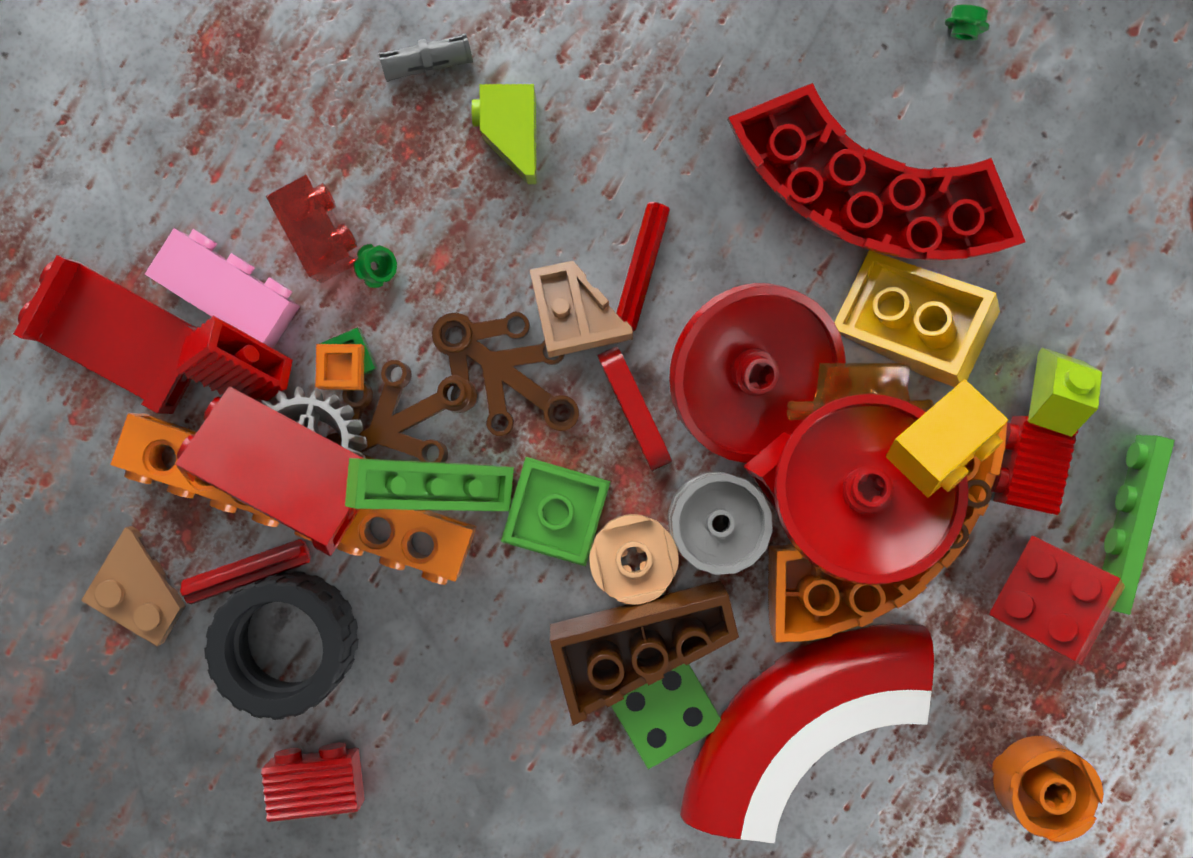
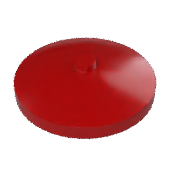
M753 283L741 285L724 291L709 300L691 317L682 330L675 345L670 364L669 382L672 402L682 424L698 442L718 456L732 461L748 463L783 432L791 435L811 413L841 398L846 376V356L841 335L828 313L813 299L796 290L777 284Z
M860 394L834 400L811 413L791 434L780 454L774 479L775 504L781 525L787 537L800 554L812 565L835 578L847 582L866 585L887 584L911 578L925 571L950 549L963 526L967 512L969 491L967 475L949 492L941 486L927 498L886 458L894 440L924 415L925 411L907 401L885 395Z

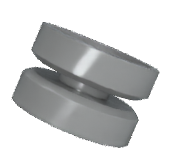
M722 471L701 473L687 480L673 495L668 510L669 533L678 551L697 569L715 575L735 574L752 566L766 551L773 531L771 509L763 493L748 480ZM717 515H725L723 518L725 527L719 531L712 526V521Z

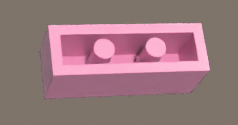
M174 228L145 275L212 317L214 315L274 348L300 308L298 304L288 299L292 291L270 277L266 283L258 280L251 275L255 267L231 253L228 259H225L213 250L217 243L197 230L193 229L190 235H187Z

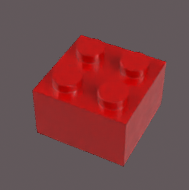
M1032 535L988 615L1071 661L1082 665L1125 585L1121 578Z

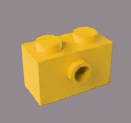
M964 379L894 440L886 458L927 498L941 486L949 492L969 473V470L964 466L976 456L982 462L1002 444L1003 440L998 434L1009 419Z

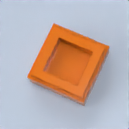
M316 344L315 389L317 387L320 390L364 391L365 346L362 344Z

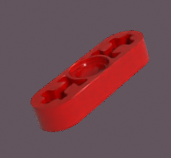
M618 346L598 354V360L651 471L671 463L670 454Z

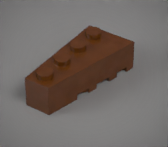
M721 580L661 595L648 603L638 605L627 604L550 624V644L573 726L586 720L588 714L606 705L608 708L623 700L624 695L646 683L649 686L663 679L665 673L682 664L687 666L739 638L729 595Z

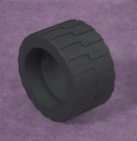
M299 571L270 575L233 593L226 599L227 602L218 608L213 616V622L208 626L206 633L207 644L204 652L209 668L207 671L210 679H213L218 688L216 690L239 711L243 710L250 713L251 716L260 719L266 717L272 718V720H282L285 717H296L304 714L309 708L316 707L345 678L344 675L351 669L355 660L354 654L358 649L359 641L357 638L358 625L348 600L343 598L340 590L334 585L331 586L325 582L323 578L316 575H307L305 572ZM283 602L293 605L306 613L316 625L322 640L323 655L319 668L308 679L302 682L281 681L266 674L254 661L248 646V627L253 614L266 604Z

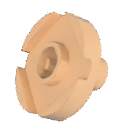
M639 514L623 515L609 521L596 533L590 550V570L597 586L610 597L625 604L638 605L657 599L666 591L678 570V550L671 534L657 520ZM630 547H636L638 553H646V560L640 562V570L632 571L630 565H622L621 557L627 555V549Z

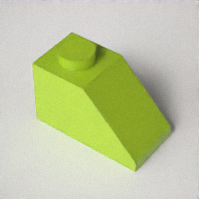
M479 84L480 99H472L471 104L473 127H480L483 140L527 184H537L536 93L534 84Z
M1042 347L1037 356L1028 422L1072 437L1098 410L1102 372L1084 361Z

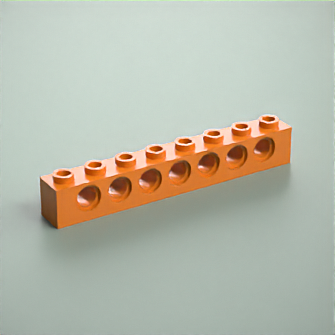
M127 414L110 464L126 470L124 477L144 484H151L152 480L168 484L166 491L171 494L191 499L194 498L195 494L211 499L209 505L213 508L230 513H236L237 508L253 513L252 520L257 523L278 527V521L197 477L194 482L186 479L175 464L171 469L164 465L162 461L164 449L170 446L176 454L177 462V453L181 444L189 435L195 436L197 431L148 414ZM360 509L338 544L337 549L356 556H362L363 552L366 551L380 556L379 563L396 570H405L407 565L422 570V578L437 584L446 585L448 580L456 582L460 577L477 526L430 510ZM375 517L383 518L389 523L391 534L388 540L381 541L372 535L370 526ZM296 531L294 532L295 535L301 538L311 540ZM416 532H425L431 536L434 543L431 554L422 555L415 551L412 545V538Z

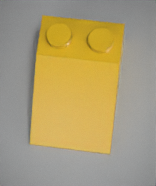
M869 250L834 323L840 335L920 375L956 387L964 379L968 380L1000 313V308L995 292Z

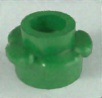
M961 4L953 6L950 18H946L944 22L949 29H952L951 37L965 41L977 40L979 34L988 31L990 25L986 23L988 10L975 5Z
M367 244L358 250V259L353 264L354 272L359 279L364 280L366 286L379 288L383 286L384 282H389L394 277L397 270V261L394 254L388 248L381 245L374 247L372 244ZM372 262L376 263V270L371 268Z

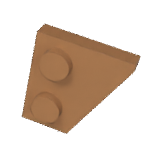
M574 261L530 270L549 358L633 340L632 327L627 321L623 322L609 306L607 298L598 288L593 287L587 281L585 273Z
M133 526L125 527L81 601L153 645L159 646L165 642L186 605L176 589L167 583L166 573L158 560H152L139 540L142 537L139 530Z

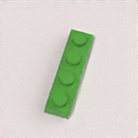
M1136 435L1135 442L1131 444L1127 451L1126 465L1128 470L1125 482L1116 494L1115 507L1117 513L1114 525L1108 531L1104 541L1106 556L1102 570L1121 578L1125 585L1112 611L1131 614L1175 442L1173 439L1158 435Z
M349 458L345 506L354 509L510 511L514 467Z

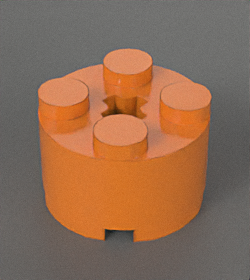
M1044 735L1026 737L1011 744L993 761V784L997 799L1002 807L1027 831L1039 837L1047 838L1050 841L1066 842L1082 836L1095 823L1097 818L1094 815L1099 802L1102 804L1104 795L1100 777L1089 762L1062 743Z

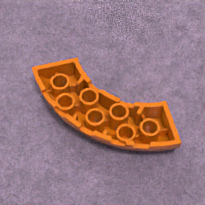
M1007 423L998 434L1003 440L1002 444L984 461L981 462L975 456L965 465V468L969 470L967 474L968 482L976 479L982 480L992 488L996 475L999 476L1005 451ZM972 486L969 488L968 498L972 502L980 503L985 500L986 493L982 487ZM989 503L979 509L967 506L963 524L967 527L969 535L979 516L984 515ZM960 530L953 544L961 542L963 538L962 530ZM793 544L769 546L768 612L770 630L774 642H800L831 637L832 634L857 626L864 627L874 622L873 619L888 613L894 608L899 609L916 598L944 567L948 568L966 544L958 549H949L934 565L911 578L877 585L857 584L835 578L812 565L800 554Z

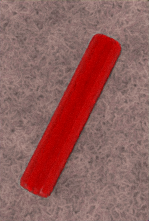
M649 202L646 206L616 312L623 322L627 321L633 332L638 326L670 212L668 206L658 202Z
M297 539L184 579L181 582V595L187 604H195L254 583L270 575L279 574L308 564L310 562V550L303 539Z

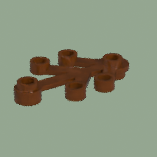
M512 312L505 318L473 323L467 316L460 313L445 314L434 324L432 330L433 343L441 353L449 356L452 376H461L469 380L467 355L482 366L489 409L486 425L493 435H507L514 426L513 417L507 412L503 382L543 410L544 419L552 429L565 431L577 423L579 408L572 398L564 395L552 396L513 367L539 362L557 365L562 362L565 355H560L555 360L547 359L544 356L545 340L538 345L493 352L478 342V340L508 335L510 338L517 340L524 338L529 333L530 322L523 313ZM513 318H521L524 321L525 328L521 333L514 334L509 331L508 324ZM458 327L463 332V338L458 343H450L447 333L451 328ZM458 385L453 386L451 401L457 399V393L460 391ZM476 390V401H475L474 405L472 406V408H473V407L477 404V402H478L479 396H478L477 390ZM566 405L570 409L568 420L559 422L554 418L553 411L556 406ZM498 414H503L508 419L507 428L501 432L495 430L492 426V420Z
M399 360L386 362L381 370V378L385 384L370 428L359 434L366 437L367 448L359 452L363 454V452L377 445H382L417 457L420 462H430L427 458V451L431 446L436 445L439 449V456L433 462L445 463L448 459V449L445 444L433 439L423 441L402 434V432L445 409L454 413L468 411L476 401L474 385L461 376L453 375L446 377L439 384L437 393L395 414L403 388L411 381L412 372L407 364ZM396 367H401V378L393 382L391 380L392 370ZM364 383L363 397L359 402H354L352 397L353 390H343L342 392L346 405L353 408L354 416L351 420H360L363 409L369 406L373 400V390L366 383ZM458 385L460 395L456 400L450 401L447 396L448 390L452 386ZM337 432L325 437L341 446L342 439ZM365 455L366 459H375L373 457Z

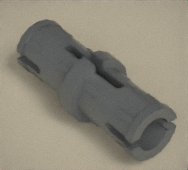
M466 33L431 42L421 39L417 40L418 45L379 53L386 82L425 73L427 77L435 75V70L473 63Z

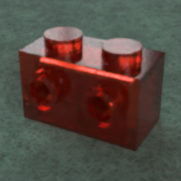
M304 175L266 196L310 278L322 284L354 267V261L358 258L353 249L358 247V244L347 224L344 222L339 225L332 211L337 205L324 183L317 185L311 178Z

